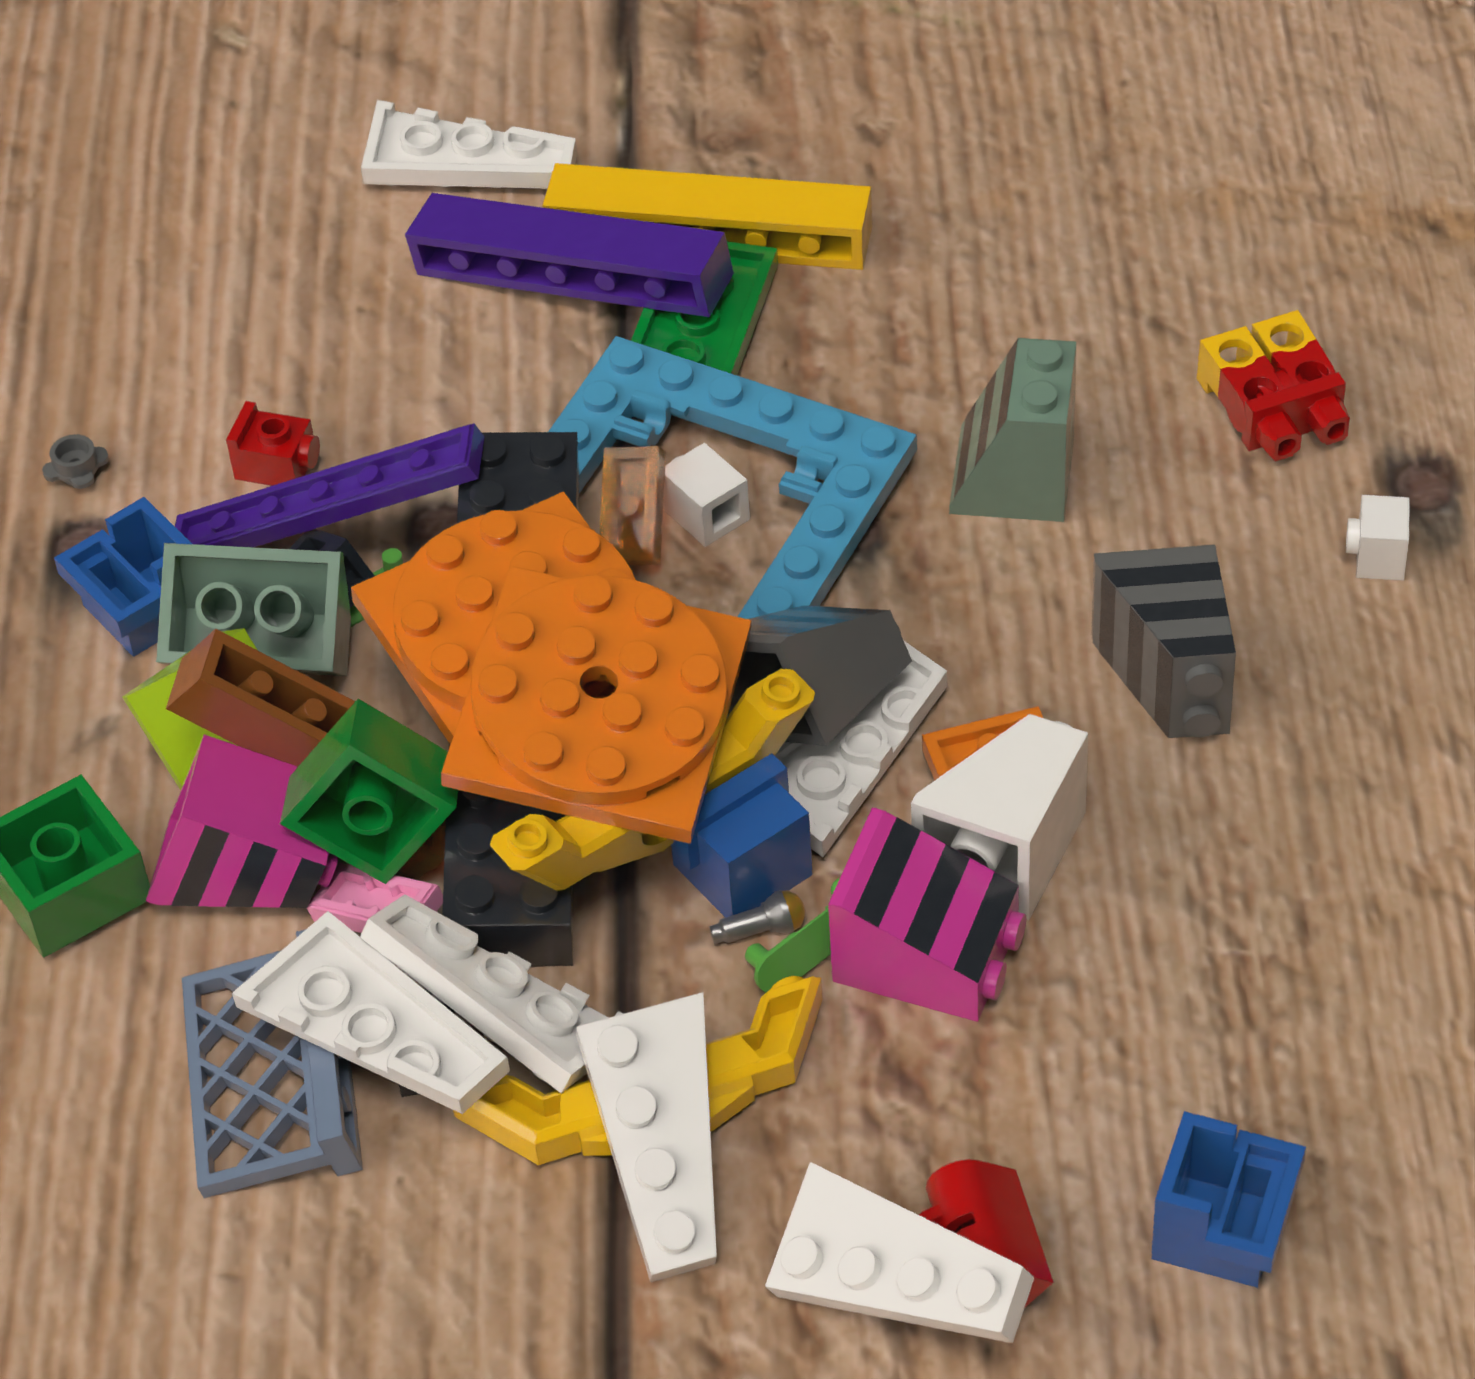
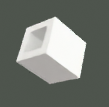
M706 443L699 445L682 456L676 457L668 465L659 469L663 510L704 547L750 520L747 479Z

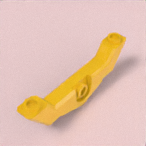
M780 669L746 689L726 719L705 794L772 753L775 756L813 702L815 691L793 669ZM529 814L494 834L490 846L511 870L552 889L564 890L593 872L604 871L662 852L674 843V840L569 815L554 821L544 815Z
M789 976L779 980L760 998L750 1029L706 1043L710 1132L755 1101L754 1096L796 1082L823 1000L822 978L811 976L804 979L800 976ZM505 1075L463 1114L453 1110L454 1117L538 1166L582 1152L583 1156L612 1155L590 1080L572 1085L562 1094L559 1091L544 1094L514 1076Z

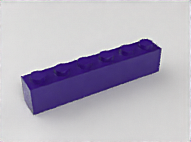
M438 193L430 194L405 233L417 275L710 317L734 274L725 232Z

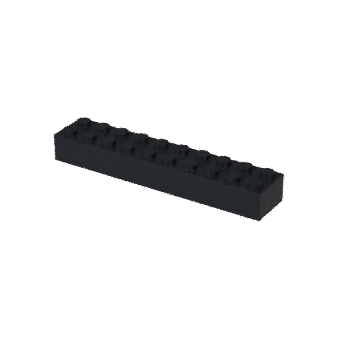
M482 432L485 437L479 478L460 484L458 487L457 523L494 510L521 511L563 491L579 511L577 432ZM459 790L456 808L446 818L442 915L477 933V946L490 953L508 954V952H511L530 962L531 966H573L574 884L564 890L552 889L511 870L490 846L494 834L529 814L544 815L554 821H558L566 815Z

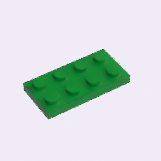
M727 241L734 274L710 317L643 308L631 341L738 375L778 267L777 248Z

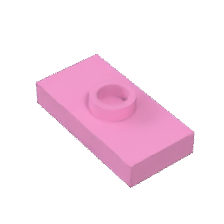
M339 863L328 887L321 886L309 902L307 910L314 922L329 911L352 931L362 933L368 918L404 894L436 912L443 904V894L436 884L394 875L384 884L352 865Z

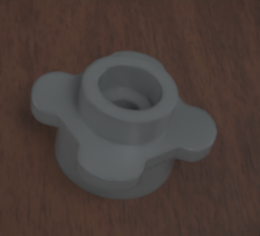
M67 435L53 443L49 452L51 462L43 466L42 472L47 481L55 482L61 480L76 489L87 488L94 483V474L97 469L108 462V452L103 447H94L92 440L84 435Z

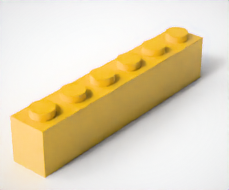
M555 163L542 205L543 208L725 232L726 240L729 242L777 248L778 264L863 270L872 231L871 186Z

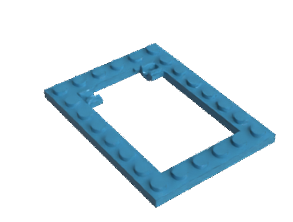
M615 336L548 431L577 432L579 493L617 439L649 449L651 445L655 446L668 428L671 415L797 457L795 472L786 471L781 478L779 494L809 503V506L737 616L745 619L803 605L820 606L917 451V434ZM636 417L644 420V422L642 423L631 418ZM818 479L824 480V483L822 484L821 482H818L817 480H818Z

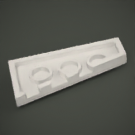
M905 641L904 643L912 662L827 746L784 742L775 755L787 767L789 794L809 812L811 849L822 857L830 849L947 688V670Z
M405 894L368 918L360 935L362 940L426 988L437 1000L448 1005L479 1029L486 1038L497 1043L528 1067L539 1079L547 1082L562 1094L587 1074L576 1037V1026L609 1018L585 1005L590 995L568 983H565L561 991L527 973L532 965L530 962L511 952H508V954L490 953L477 946V933ZM618 1011L615 1016L621 1015L623 1013Z
M329 911L232 992L237 1008L461 1114L469 1109L510 1071L507 1057L382 954L362 940Z
M703 992L576 1026L577 1041L650 1282L716 1264Z
M810 1162L765 1287L780 1298L1013 1343L1034 1277L1023 1266Z

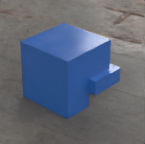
M145 497L105 519L109 535L102 529L54 557L58 574L81 596L83 606L133 657L158 642L164 543L192 544Z
M772 753L705 794L691 844L676 840L671 844L673 865L725 918L760 907L761 903L765 902L774 892L790 890L813 875L809 812L789 794L787 767Z
M1184 1111L1155 1198L1151 1259L1258 1288L1262 1272H1272L1304 1165L1306 1146L1240 1129L1236 1138V1124Z

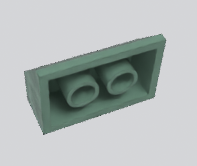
M164 543L157 663L170 665L191 651L215 629L228 631L244 628L258 651L302 674L347 676L351 613L342 552Z

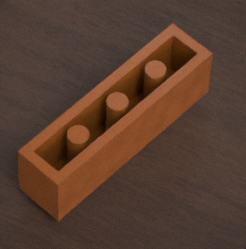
M215 629L181 659L166 709L242 748L299 766L355 701Z

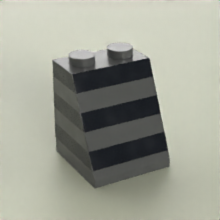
M1202 545L1094 553L1091 635L1092 642L1099 650V653L1168 738H1200L1210 735L1230 734L1236 650L1216 546Z
M803 605L750 618L749 620H752L751 634L728 715L747 688L780 669H793L815 691L813 702L785 742L827 746L912 662L901 636L900 628L895 622L891 610Z

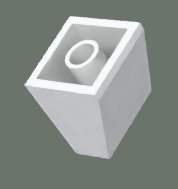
M1032 714L1027 715L916 793L911 802V825L1018 884L1019 912L1026 914L1029 921L1086 813L1088 732L1075 729L1063 722L1050 721Z

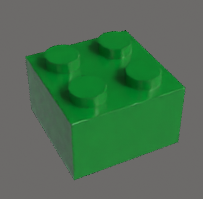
M358 698L290 775L280 824L386 884L456 808L459 790L444 787L441 784V771L448 751Z
M82 774L0 817V898L43 958L146 902L150 884L141 852Z

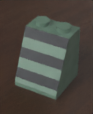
M1018 338L961 425L949 514L1064 522L1074 445L1077 341Z

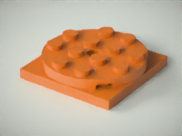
M564 491L521 511L494 510L457 523L430 539L410 561L351 587L354 605L449 744H451L471 684L472 666L476 651L490 626L510 565L564 578L605 575L635 580L632 570L624 557L610 542L590 528ZM592 681L581 687L587 695L593 698L608 697L616 690L613 684L606 681Z
M510 565L490 626L475 654L471 684L441 771L442 786L691 844L750 638L752 620L685 605L662 589L629 578L605 575L564 578ZM592 681H606L613 684L616 690L608 697L593 698L587 695L581 687Z

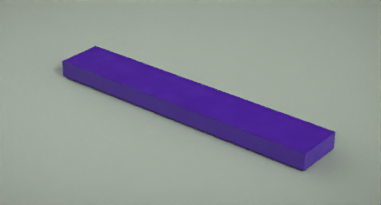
M475 423L177 515L175 527L193 545L257 547L479 478L485 436Z

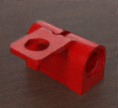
M966 1159L944 1165L929 1177L926 1183V1191L931 1208L922 1211L919 1216L1023 1266L1034 1277L1025 1307L1054 1283L1016 1169L981 1160Z

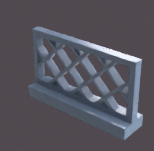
M305 930L297 931L296 938ZM280 951L182 977L197 1188L203 1198L327 1165L332 1166L337 1177L363 1170L351 1061L296 1035L283 1051H280L264 1042L277 1026L262 1019L259 1020L249 1034L231 1025L243 1011L236 1007L233 996L216 1016L202 1009V994L224 988L234 992ZM225 1035L240 1043V1045L219 1068L206 1061V1054L218 1039ZM256 1052L270 1059L273 1063L255 1085L252 1086L237 1078L236 1075ZM300 1056H302V1062L297 1060ZM290 1070L303 1077L304 1084L286 1104L269 1095V1093L287 1071ZM229 1087L245 1097L226 1120L223 1121L210 1113V1106L224 1089ZM259 1105H262L279 1115L261 1137L256 1139L240 1129ZM306 1107H307V1115L304 1114V1113H302V1112L306 1109ZM293 1123L309 1131L311 1147L285 1154L274 1149L275 1145ZM231 1140L249 1149L248 1153L236 1167L215 1172L214 1160Z

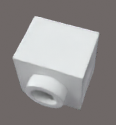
M1362 495L1359 519L1348 518L1346 534V553L1357 554L1356 578L1404 581L1409 544V497Z

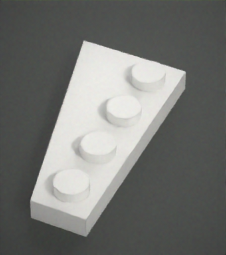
M377 100L361 165L363 184L547 189L555 163L576 164V138L512 126L506 132L491 130L484 120L466 117L463 124L439 120L438 111L417 108L414 114L395 111L394 103Z

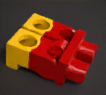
M1299 310L1253 323L1251 333L1246 326L1200 340L1196 379L1207 394L1211 392L1216 394L1225 407L1233 427L1242 433L1241 440L1249 452L1263 448L1276 462L1292 457L1300 450L1303 434L1314 431L1320 442L1326 445L1345 440L1348 436L1350 417L1344 405L1346 382L1339 372H1335L1332 363ZM1287 331L1286 344L1279 346L1271 340L1274 334ZM1237 347L1235 360L1227 362L1220 356L1223 350Z

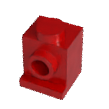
M245 401L226 438L234 479L270 486L305 476L308 469H313L316 466L320 453V440L318 436L313 434L311 419L258 411L256 402Z

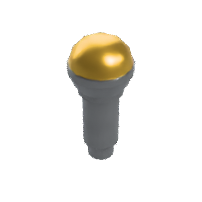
M779 890L770 895L765 902H762L760 907L720 919L717 924L709 926L714 944L723 941L730 943L767 930L789 934L801 927L805 917V907L797 894L789 890Z

